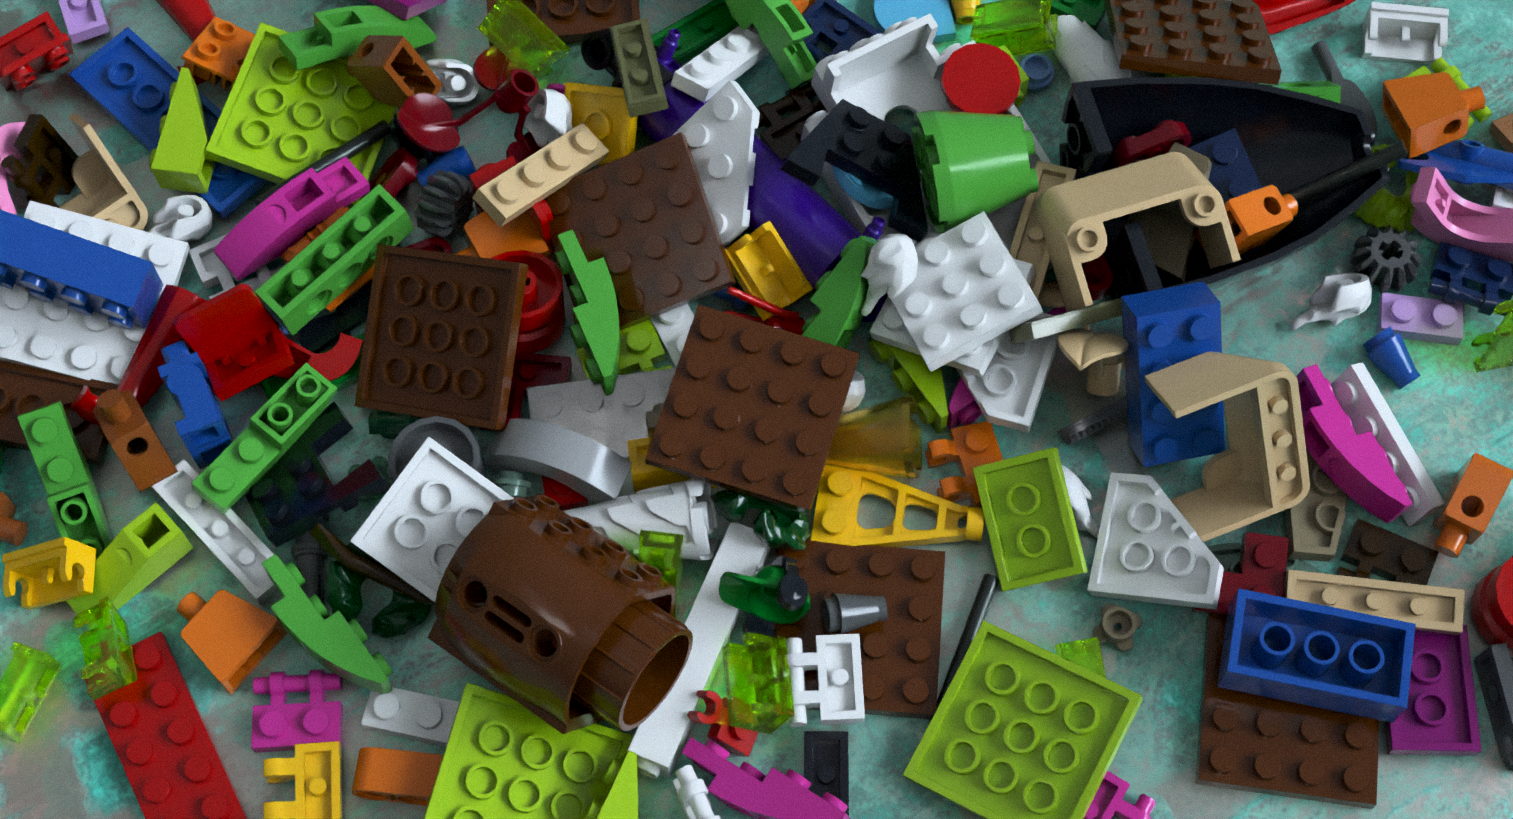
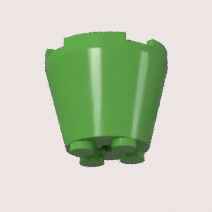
M935 110L913 114L914 121L919 124V126L912 127L914 154L926 201H930V205L926 206V213L934 233H945L984 211L988 215L1028 196L1030 193L1038 192L1037 174L1034 168H1030L1028 155L1035 153L1034 140L1031 131H1025L1021 116Z

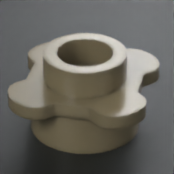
M1113 603L1104 605L1101 609V622L1093 629L1094 639L1100 643L1106 641L1114 644L1121 652L1131 650L1134 645L1132 639L1134 632L1142 625L1141 617L1137 613L1131 612L1125 607L1116 606ZM1115 624H1119L1121 626V630L1116 631L1113 628V626Z

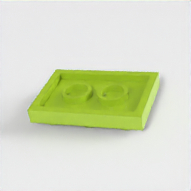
M1057 447L973 467L1002 592L1088 572Z

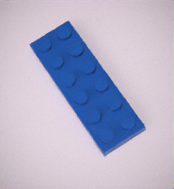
M127 27L71 71L69 76L74 84L151 153L152 149H157L160 139V120L163 115H167L170 106V87L173 82H177L179 72ZM199 91L211 137L222 111ZM216 162L207 194H194L203 198L209 207L224 220L269 181Z

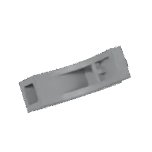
M519 418L510 419L506 429L500 431L494 437L489 447L490 455L485 464V467L496 474H499V471L506 470L531 472L546 476L570 487L592 502L616 500L631 466V462L618 453L582 434L550 423Z

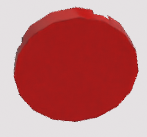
M985 43L968 44L954 51L943 67L940 80L941 91L943 90L946 102L953 111L988 114L1007 113L1016 101L1021 83L1018 67L1010 55L997 46Z

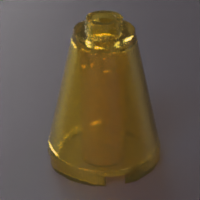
M913 395L902 396L842 414L825 465L905 479H919L920 476L917 470L922 468L921 426H917L915 420L911 418V414H919L915 397Z

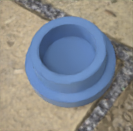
M1031 53L1018 63L1029 77V90H1043L1052 83L1055 70L1047 56L1041 53Z

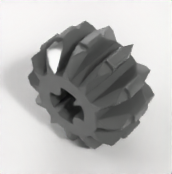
M439 170L435 175H430L425 187H421L420 197L416 200L418 207L414 212V217L417 218V227L435 237L452 240L456 234L460 235L463 232V226L469 221V216L474 210V199L470 181L466 180V177L451 171Z
M1390 224L1384 227L1382 232L1373 226L1368 230L1366 236L1362 235L1354 244L1355 249L1350 256V264L1356 267L1353 273L1367 275L1371 287L1373 285L1378 286L1381 294L1382 292L1386 293L1389 288L1398 293L1400 290H1403L1406 283L1410 284V282H1413L1418 274L1417 268L1422 262V255L1416 253L1418 241H1407L1405 239L1407 236L1406 230L1399 232V234L1393 233Z

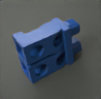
M179 341L161 349L166 364L157 367L171 396L185 416L184 419L174 422L179 436L199 469L209 466L234 440L221 406L215 398L216 395L213 392L207 369L197 352L190 354L185 341Z

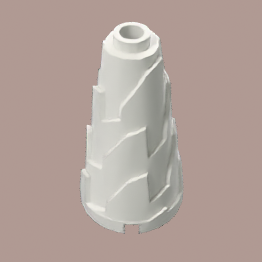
M1061 15L1055 18L1049 25L1047 37L1049 46L1070 76L1069 81L1071 84L1083 81L1151 77L1146 71L1119 69L1114 44L1110 40H1104L1085 20L1081 22L1075 15Z
M691 478L682 482L637 491L636 494L617 497L616 500H608L596 505L564 510L566 514L585 520L592 525L593 530L607 539L621 544L628 550L630 555L640 559H693L705 561L713 560L718 551V538L708 539L707 536L713 533V528H718L714 501L710 497L713 495L711 484Z

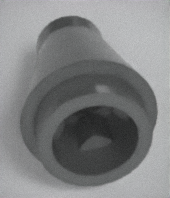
M832 593L831 597L821 600V617L827 633L845 634L875 622L887 620V604L883 595L868 596Z

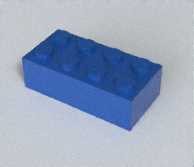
M0 209V286L13 289L16 284L30 289L28 292L30 295L46 302H53L54 298L69 303L68 307L73 311L87 316H92L93 312L109 316L108 321L124 329L131 330L133 325L146 328L163 287V283L152 262Z
M1203 281L1121 296L1123 338L1128 342V350L1124 352L1129 445L1143 467L1225 451L1223 401L1176 419L1145 383L1144 377L1205 352L1214 351L1222 353L1220 301Z
M1238 588L1228 605L1217 687L1393 723L1407 709L1416 624Z

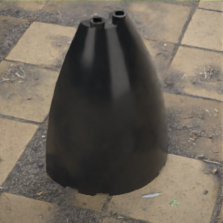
M1132 77L1072 83L1065 101L1062 122L1068 124L1067 143L1060 144V166L1077 169L1075 180L1114 169L1116 167L1111 155L1116 149L1115 147L1118 142L1130 136L1138 137L1148 133L1163 121L1174 120L1175 122H1184L1192 137V141L1187 148L1235 128L1262 188L1274 185L1280 194H1283L1373 154L1371 148L1375 142V134L1373 128L1368 125L1363 111L1309 94L1258 83L1208 77ZM1388 165L1383 166L1298 204V213L1293 217V221L1268 242L1241 254V260L1210 269L1205 251L1195 236L1193 249H1190L1186 265L1185 283L1156 269L1140 223L1125 224L1130 214L1104 221L1103 224L1107 234V246L1104 255L1113 273L1109 293L1105 296L1106 301L1118 299L1121 296L1202 281L1211 290L1266 270L1309 246L1353 214L1391 180ZM1236 224L1235 234L1241 232L1240 227Z

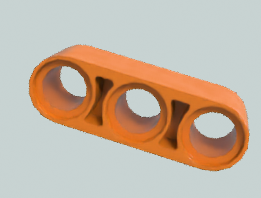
M362 747L359 750L352 794L369 800L427 806L443 755L378 747Z

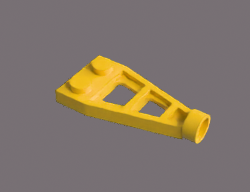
M825 464L819 483L811 541L846 546L871 545L896 548L960 542L964 540L981 542L984 513L982 508L959 505L866 469ZM871 494L890 501L896 511L894 521L884 528L864 529L860 527L857 523L859 502L863 496ZM908 505H915L933 510L937 515L936 526L930 530L906 529L903 526L905 508ZM960 519L967 520L966 527L959 528L958 522Z

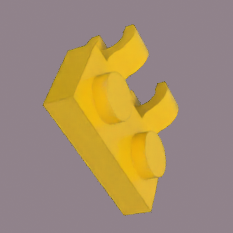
M339 741L295 744V757L263 759V777L267 778V784H281L295 779V801L263 803V819H343L342 753Z

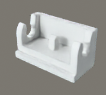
M1371 2L1362 22V58L1431 65L1436 59L1442 57V47L1447 46L1449 9Z

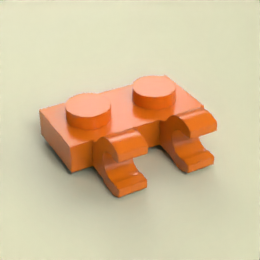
M988 421L953 428L949 433L950 440L937 439L927 443L929 450L925 451V456L929 468L940 467L957 461L962 477L951 476L941 479L939 481L941 487L937 488L939 497L954 503L970 499L972 507L982 508L973 467L1003 460L993 427Z

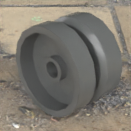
M434 416L413 422L403 428L394 439L388 455L389 473L394 483L426 439L430 437L487 478L485 463L476 438L469 428L455 419Z

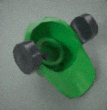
M778 556L772 564L760 567L752 576L725 572L720 578L719 595L721 600L749 613L744 619L742 632L750 644L764 645L773 635L774 623L791 624L801 620L807 611L810 610L808 586L805 580L799 576L797 560Z

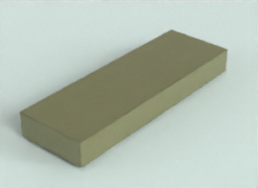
M644 18L609 27L630 118L669 109L648 19Z
M1121 298L1018 325L1009 330L1011 342L1015 344L1035 340L1121 316Z

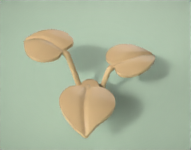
M1057 281L1044 283L1039 299L1040 305L1045 307H1065ZM1090 325L1082 326V329H1071L1058 333L1057 343L1064 355L1079 371L1088 366L1087 392L1098 396L1118 394L1121 370H1125L1124 352L1128 350V342L1116 334L1094 333L1090 331ZM1123 353L1122 358H1119L1118 355Z

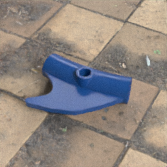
M1458 139L1410 159L1406 156V159H1399L1397 164L1398 168L1419 173L1421 167H1436L1444 179H1449L1463 185L1487 183L1513 190V153L1486 147L1483 143L1475 140Z

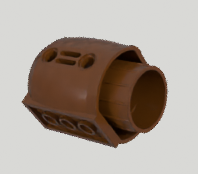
M536 494V496L515 497L510 500L494 502L488 515L473 528L461 543L443 574L435 600L437 619L427 638L562 734L606 720L621 731H629L639 726L659 707L681 675L692 649V632L686 625L672 616L676 600L674 586L662 579L663 574L657 568L639 562L628 553L624 546L602 536L593 530L592 525L585 520L572 517L559 510L560 505L548 496ZM483 585L487 591L486 599L484 598L482 593Z

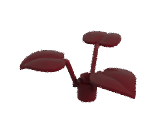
M519 40L506 41L491 46L477 57L473 65L476 81L481 87L494 91V93L460 118L452 119L453 115L450 107L442 99L429 93L412 95L396 113L400 127L410 140L425 150L445 153L456 148L460 142V136L455 127L463 125L496 102L498 108L504 113H519L514 131V137L517 141L512 142L507 147L506 158L513 156L518 164L542 149L537 145L529 131L525 135L522 132L526 116L531 112V108L527 104L538 92L539 84L534 75L530 73L524 61Z

